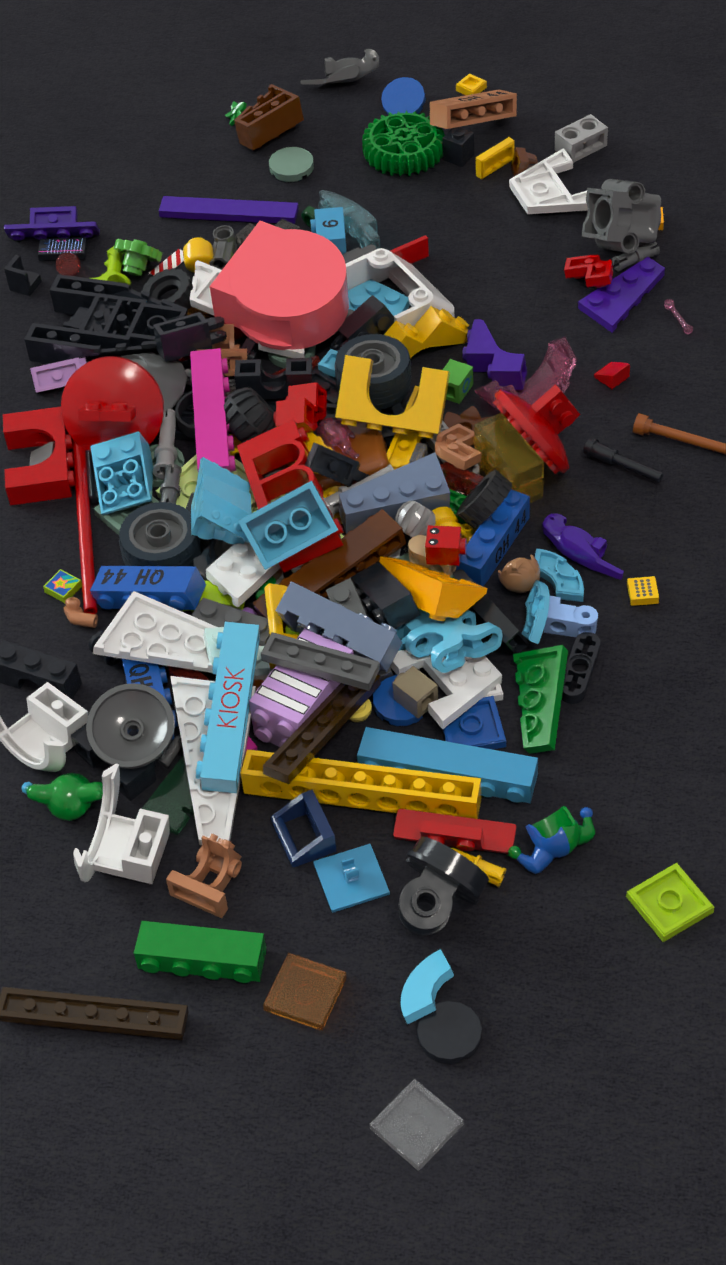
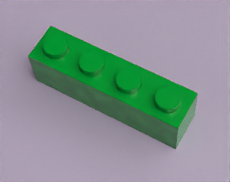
M141 921L134 957L138 969L149 973H157L158 971L172 972L178 976H188L190 974L204 976L212 980L228 978L241 983H248L250 981L260 982L267 948L264 933Z

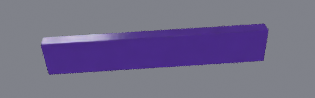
M163 196L159 208V217L295 224L299 207L298 203Z

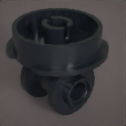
M422 836L413 850L407 854L406 863L421 876L407 883L401 892L398 908L400 920L406 929L416 935L429 936L436 934L445 927L449 920L454 896L476 905L489 878L478 866L460 853L436 840ZM428 902L432 905L433 909L423 911L418 907V903Z

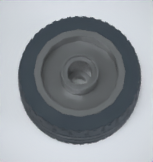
M366 334L353 338L340 347L335 360V378L338 393L340 391L345 355L373 360L369 396L377 410L390 408L407 396L411 385V360L404 344L390 336Z
M155 502L146 504L132 511L125 518L123 524H121L119 545L125 566H194L193 558L201 555V538L191 535V512L175 503Z

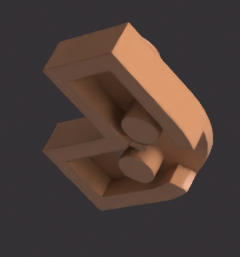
M458 423L437 435L434 450L441 459L462 470H466L481 462L482 452L470 447L477 443L478 433Z

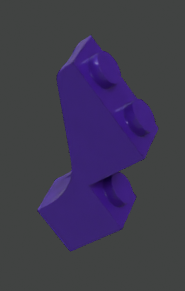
M474 319L472 329H469L467 333L468 344L463 348V361H467V365L473 366V372H487L488 379H492L494 390H523L527 376L525 355L501 350L495 343L485 322L481 319Z

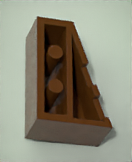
M271 84L268 87V92L264 96L259 95L257 103L253 107L248 106L234 122L239 143L255 150L271 139L277 138L286 130L294 128L296 124L304 120L299 96Z

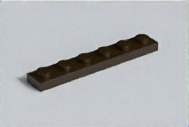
M377 674L370 691L340 683L265 762L263 774L290 784L381 685V675Z
M2 987L0 994V1021L169 1039L183 1040L189 1013L188 1006L181 1004Z

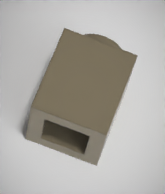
M412 666L405 673L402 672L395 678L393 682L394 700L416 718H420L428 711V703L438 700V685Z

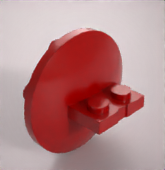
M107 356L91 360L73 373L62 394L61 413L69 435L85 451L89 450L91 452L90 446L138 431L150 445L158 435L163 423L164 400L156 380L144 367L126 358Z
M556 384L532 405L513 393L499 389L494 396L496 398L493 402L494 405L555 474L559 471L564 474L570 468L564 446L558 434L570 426L580 416V413Z

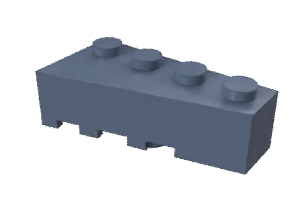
M432 453L340 493L339 515L345 533L354 530L365 522L368 517L375 515L381 509L395 520L398 509L408 501H416L431 511L438 507H450V490L436 453Z
M292 581L275 610L291 631L301 634L304 628L353 649L354 655L380 662V670L385 672L388 671L402 645V641L396 634L397 630L384 623L379 625L368 616L361 613L357 614Z

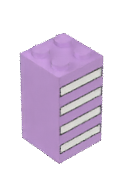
M305 628L297 638L354 655L353 649ZM276 665L249 700L254 735L263 742H270L281 747L340 683Z

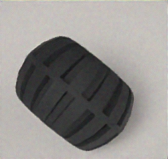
M244 387L237 389L225 398L226 424H229V430L241 443L276 428L273 418L274 411L252 388Z

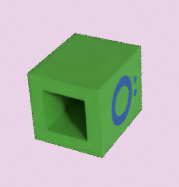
M450 359L443 368L444 371L450 372L446 400L460 404L473 386V366Z

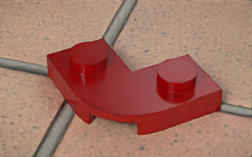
M587 255L567 258L564 272L566 278L580 279L585 277L587 287L601 288L611 284L613 266L611 260H600V255Z

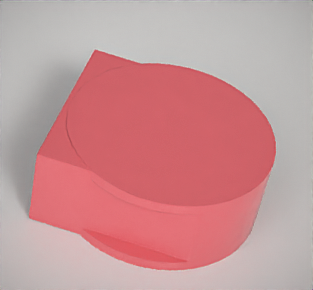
M263 221L257 223L210 285L215 317L224 318L226 324H234V327L241 329L254 342H259L262 346L277 350L303 349L327 340L342 326L349 310L346 263L340 250L331 241L316 233L297 229L284 230Z

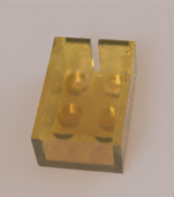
M499 413L474 424L473 443L475 449L482 452L481 462L478 463L480 469L486 475L494 470L500 472L512 483V490L530 496V503L543 498L542 478H544V461L502 413Z

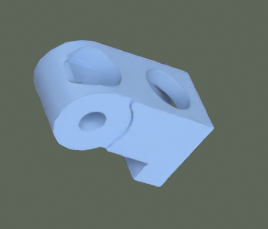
M550 596L544 633L577 637L583 632L596 633L598 621L596 609L585 605L576 607L560 604L561 597Z

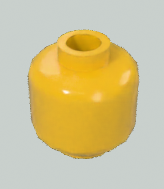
M197 237L192 238L183 247V258L187 270L195 273V262L197 260L210 265L209 262L213 259V247L210 242Z

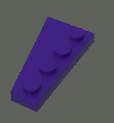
M646 257L612 279L611 284L598 288L578 301V309L613 333L617 328V324L621 320L624 321L629 315L630 309L633 306H637L641 302L642 296L645 293H649L665 275V268L650 257Z

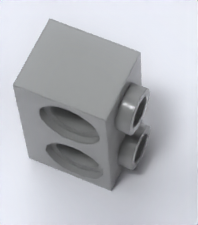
M590 114L555 131V151L558 152L564 148L574 163L607 146L608 127Z

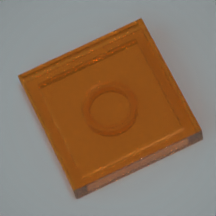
M288 953L263 1004L264 1011L323 1030L347 978L346 972Z

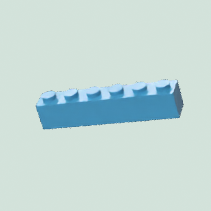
M369 727L365 728L357 753V761L361 764L481 778L482 796L499 797L512 802L531 803L538 776L537 757Z

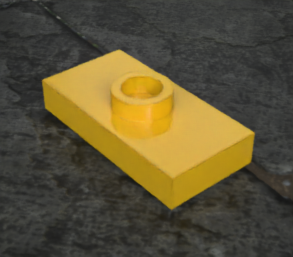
M508 137L477 156L476 176L483 179L512 161L514 156V140Z

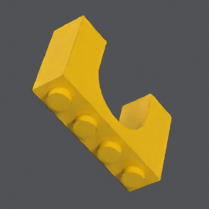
M345 355L335 418L342 419L341 424L356 426L357 422L367 423L368 429L382 431V426L393 427V433L405 435L408 434V430L418 431V437L433 439L434 434L438 435L440 433L450 377L449 371L423 367L418 397L414 405L402 414L385 415L373 406L369 396L373 360Z

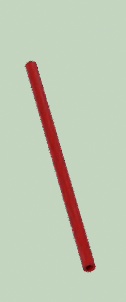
M72 439L84 613L96 614L97 601L90 592L95 581L86 451Z

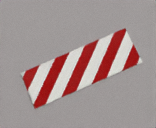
M178 249L149 273L154 276L165 269L176 268L184 261L183 251Z

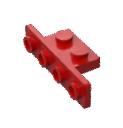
M398 809L393 835L395 839L418 842L420 837L424 836L446 846L457 847L464 851L481 850L508 854L509 848L514 846L516 825Z

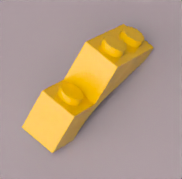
M430 306L414 326L409 323L405 325L395 321L384 335L395 338L404 344L411 358L425 348L467 343L469 325L459 316L454 318L445 309L438 310Z

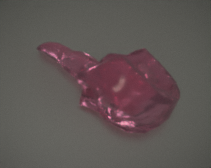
M327 418L319 423L317 436L322 438L327 447H331L334 451V447L338 446L342 450V454H347L353 459L359 457V454L351 447L348 437L354 439L355 435L347 425L341 424V420L337 418Z

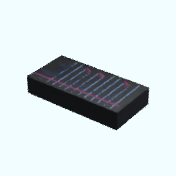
M87 238L40 239L39 261L84 260L88 245Z

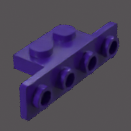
M76 206L30 208V224L4 225L5 233L8 238L13 240H23L30 237L39 240L46 239L47 237L70 238V236L91 238L93 235H100L96 222H77L78 210Z

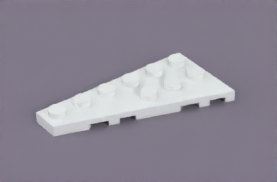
M133 591L94 645L93 654L213 673V665H211L208 659L203 635L204 628H216V626ZM268 675L254 676V679L265 681Z
M170 676L199 845H203L201 837L210 838L211 833L217 835L218 839L230 841L241 774L237 793L202 790L201 780L196 779L197 762L203 761L204 752H200L202 734L207 735L208 726L204 725L206 708L211 709L212 700L208 699L210 682L215 683V681ZM253 686L252 696L256 692V686ZM250 710L247 723L241 770L245 758L250 723L252 718Z

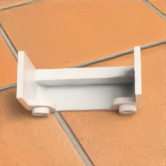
M379 248L346 263L348 290L370 279L381 282L390 278L409 297V304L412 307L395 315L394 322L398 321L405 325L409 323L414 326L430 306L438 310L445 309L455 317L454 306L412 264L389 250Z

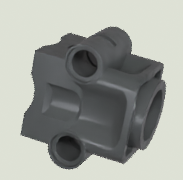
M607 179L602 184L601 189L587 188L586 203L588 213L583 223L582 237L595 238L599 248L623 253L635 252L639 243L652 244L656 241L661 222L660 195L645 193L644 186L639 182Z

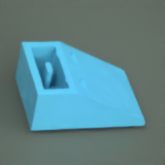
M139 431L90 446L102 515L152 501L153 463L148 442Z

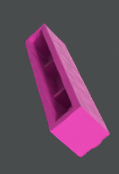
M221 348L191 351L197 470L199 472L200 459L204 457L232 473L236 471L235 456H230V451H235L233 435L229 436V424H226V413L224 411L226 393L230 392L229 377H224V374L229 373L227 358H222Z

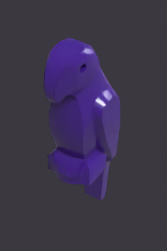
M553 513L544 519L542 531L564 556L593 571L622 580L624 571L602 560L607 548V540L601 537L593 538L581 528L565 526L567 518L561 514Z

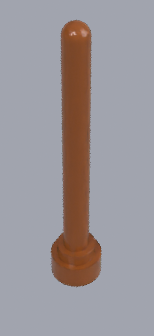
M638 413L633 426L634 434L644 436V434L649 435L653 433L726 454V443L653 423V420L644 414Z

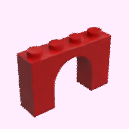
M61 407L3 414V433L8 450L43 446L49 442H54L55 444L53 453L43 462L31 466L5 469V489L10 506L72 497L71 486H75L74 471H70V468L74 467L73 453L69 452V449H73L72 438L68 434L63 422Z

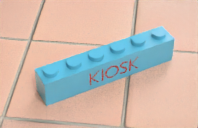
M225 622L223 632H218L217 649H220L219 657H214L213 674H216L215 683L210 682L208 699L212 700L211 709L206 708L204 725L208 726L207 735L202 734L200 752H204L203 761H198L196 767V779L201 780L202 790L237 793L250 710L249 700L252 696L260 642L259 625Z

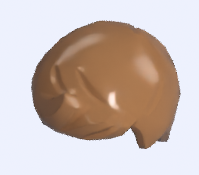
M530 555L531 559L515 558L504 566L502 572L498 570V578L508 591L518 594L526 593L532 589L536 580H540V567L533 555Z

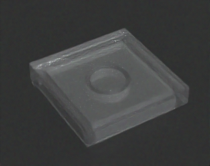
M414 1079L370 1123V1129L419 1171L464 1125V1122L459 1115Z

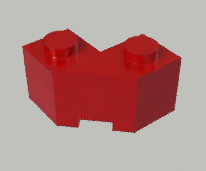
M317 382L288 386L286 400L276 401V411L273 415L275 426L278 427L294 419L299 428L304 427L306 432L315 431L318 427V420H323L326 417L327 391Z

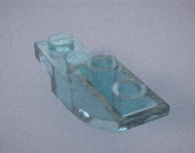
M326 190L319 191V209L343 207L345 234L350 233L353 238L355 237L360 243L361 248L368 245H375L376 249L380 248L377 220L367 210L339 194Z

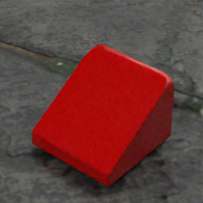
M610 362L596 372L594 377L613 389L630 376V364Z

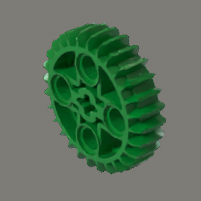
M407 110L405 113L398 111L397 114L389 112L386 117L381 115L380 120L375 118L373 123H369L368 128L364 130L362 138L363 154L369 165L375 167L376 171L382 169L383 174L390 172L391 176L397 173L401 177L402 174L410 176L411 173L415 172L418 175L420 170L427 172L428 167L434 168L435 163L438 164L440 162V158L443 157L442 138L445 134L441 127L430 125V116L425 117L424 113L418 115L416 111L408 113Z

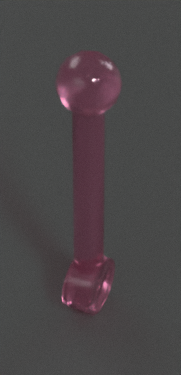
M671 299L665 300L664 307L672 311L684 327V333L691 334L693 327L687 324L676 310L674 301Z

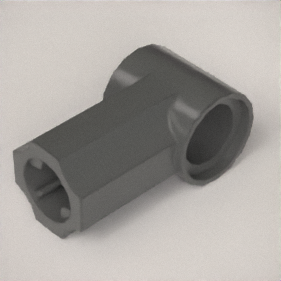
M226 225L219 226L213 231V259L209 262L211 266L221 270L237 251L234 230Z

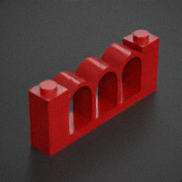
M294 419L237 445L258 510L271 503V500L311 480L323 499L322 486L311 468L305 466L309 453L306 443L310 439L305 428H299ZM297 460L290 467L263 479L262 475ZM325 503V505H326V507H327V509H328L330 515H331L332 518H333V515H332L331 511L329 510L327 504ZM338 518L333 519L338 528L336 532L279 562L278 564L283 572H287L343 546L340 534L344 533Z

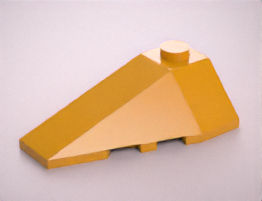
M380 556L379 562L411 592L416 606L430 613L429 618L445 621L446 617L459 618L487 593L488 588L465 579H460L459 581L450 578V574L428 570V567L404 559Z

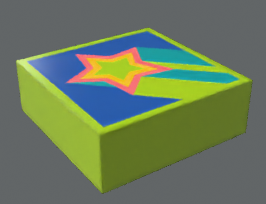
M60 569L43 588L45 593L65 603L67 598L72 597L82 587V582L77 577Z

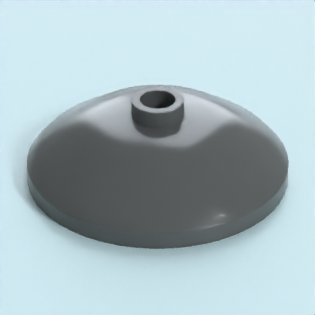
M135 683L119 685L102 694L92 706L86 724L88 741L96 755L109 765L119 764V768L124 769L143 767L158 759L171 743L175 728L173 711L165 697L149 686ZM132 729H138V730H139V732H138L137 735H135V736H130V735H129V733H130V731H131Z

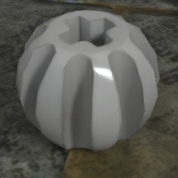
M408 501L398 509L395 521L402 527L403 532L410 537L416 535L426 536L428 525L435 526L436 516L431 510L420 503Z

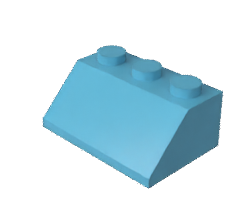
M312 480L238 521L265 570L338 530Z

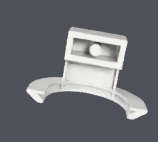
M47 682L27 697L28 714L7 729L0 716V741L25 765L38 770L57 772L65 765V753L73 747L71 734L87 723L88 711Z
M114 764L102 774V804L88 852L84 850L82 857L79 850L75 848L73 852L74 863L83 882H88L95 871L153 884L170 834L169 815L139 809L136 819L115 815L119 794L120 771L119 764Z

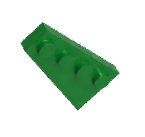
M563 645L513 654L514 662L517 664V672L515 673L516 683L519 685L520 690L518 703L522 708L520 721L523 748L529 754L555 750L568 650Z

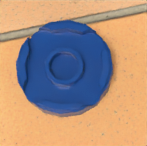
M402 77L393 80L386 86L381 100L384 111L387 114L389 112L397 114L398 111L405 113L406 110L408 113L416 111L419 114L423 109L422 106L426 101L423 86L417 80Z
M394 675L384 679L373 693V707L381 720L385 719L394 726H408L418 722L423 718V715L420 718H416L394 700L393 682L398 676Z

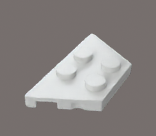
M199 260L195 262V276H193L192 281L193 289L190 294V304L192 307L214 315L210 285L222 271L221 269Z
M238 543L231 546L206 569V578L213 585L218 586V590L223 595L229 594L232 597V604L239 607L281 567L277 563L265 570L251 544Z

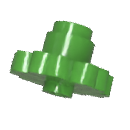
M116 239L114 245L115 250L125 254L122 263L124 266L123 272L141 277L142 272L146 270L148 261L161 262L163 253L158 249L147 246L146 242L135 239L133 241Z

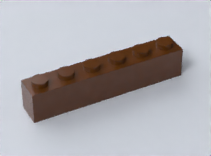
M381 509L375 515L368 517L357 528L346 533L341 538L343 546L306 562L299 570L284 578L278 585L288 587L292 581L330 600L326 592L327 589L378 562L380 556L389 557L406 544L403 529ZM264 593L252 604L258 616L268 619ZM282 620L283 633H285L286 623Z

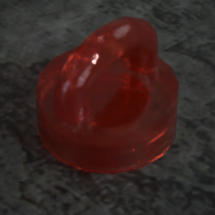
M63 253L56 260V268L61 275L74 276L80 270L81 262L73 253Z

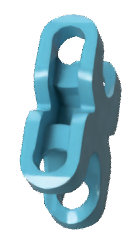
M467 610L459 618L446 617L443 624L431 622L413 629L406 637L405 646L409 653L418 658L431 655L432 667L442 673H447L463 666L465 657L480 658L497 650L501 646L503 634L499 627L490 622L476 625L475 613ZM492 634V637L487 642L483 643L481 639ZM424 637L427 639L426 642L416 647V643L419 641V639Z

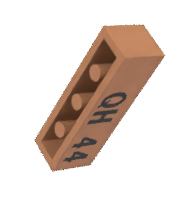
M494 90L431 101L430 125L450 129L516 116L517 93Z

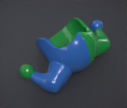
M565 806L535 824H528L526 829L535 845L532 855H525L518 846H511L508 850L509 857L517 859L528 871L534 874L541 873L554 858L570 854L576 846L587 843L595 837V828L591 819L593 815L592 809L588 807L581 809L582 826L578 825V822L572 817Z

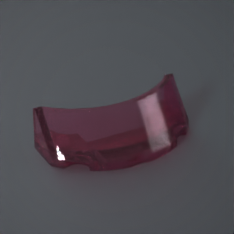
M562 337L548 343V349L542 364L535 374L525 382L523 390H515L513 385L499 386V383L494 380L485 386L478 387L474 391L496 410L499 409L493 402L496 400L494 397L495 393L499 389L513 393L532 405L555 384L563 393L567 390L572 370L576 368L577 358L566 338Z

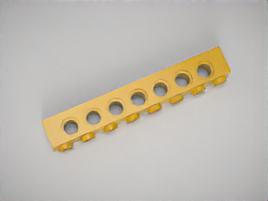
M248 749L240 773L244 794L293 800L301 793L313 789L318 802L322 804L397 813L398 809H407L478 819L481 803V778L313 758L290 784H286L263 774V765L274 753Z

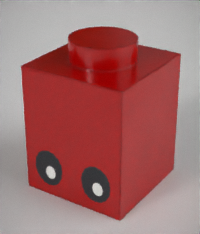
M428 525L425 543L426 564L460 566L461 555H466L467 546L466 538L461 536V527Z

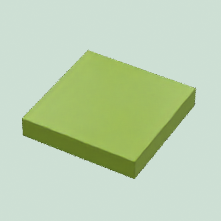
M677 863L630 889L626 894V898L662 942L667 941L714 913V906Z

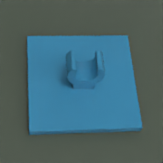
M371 844L313 861L332 913L390 895Z

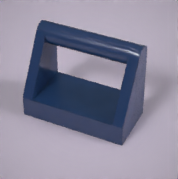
M313 789L301 793L271 816L270 820L292 867H297L337 852L335 835ZM306 815L317 838L298 852L285 822Z

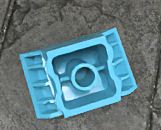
M204 457L200 459L197 485L191 504V535L207 540H223L229 544L248 543L249 540L238 521L252 513L249 482Z

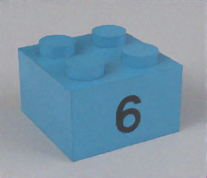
M343 207L314 209L315 219L310 220L311 232L325 237L342 254L346 253Z

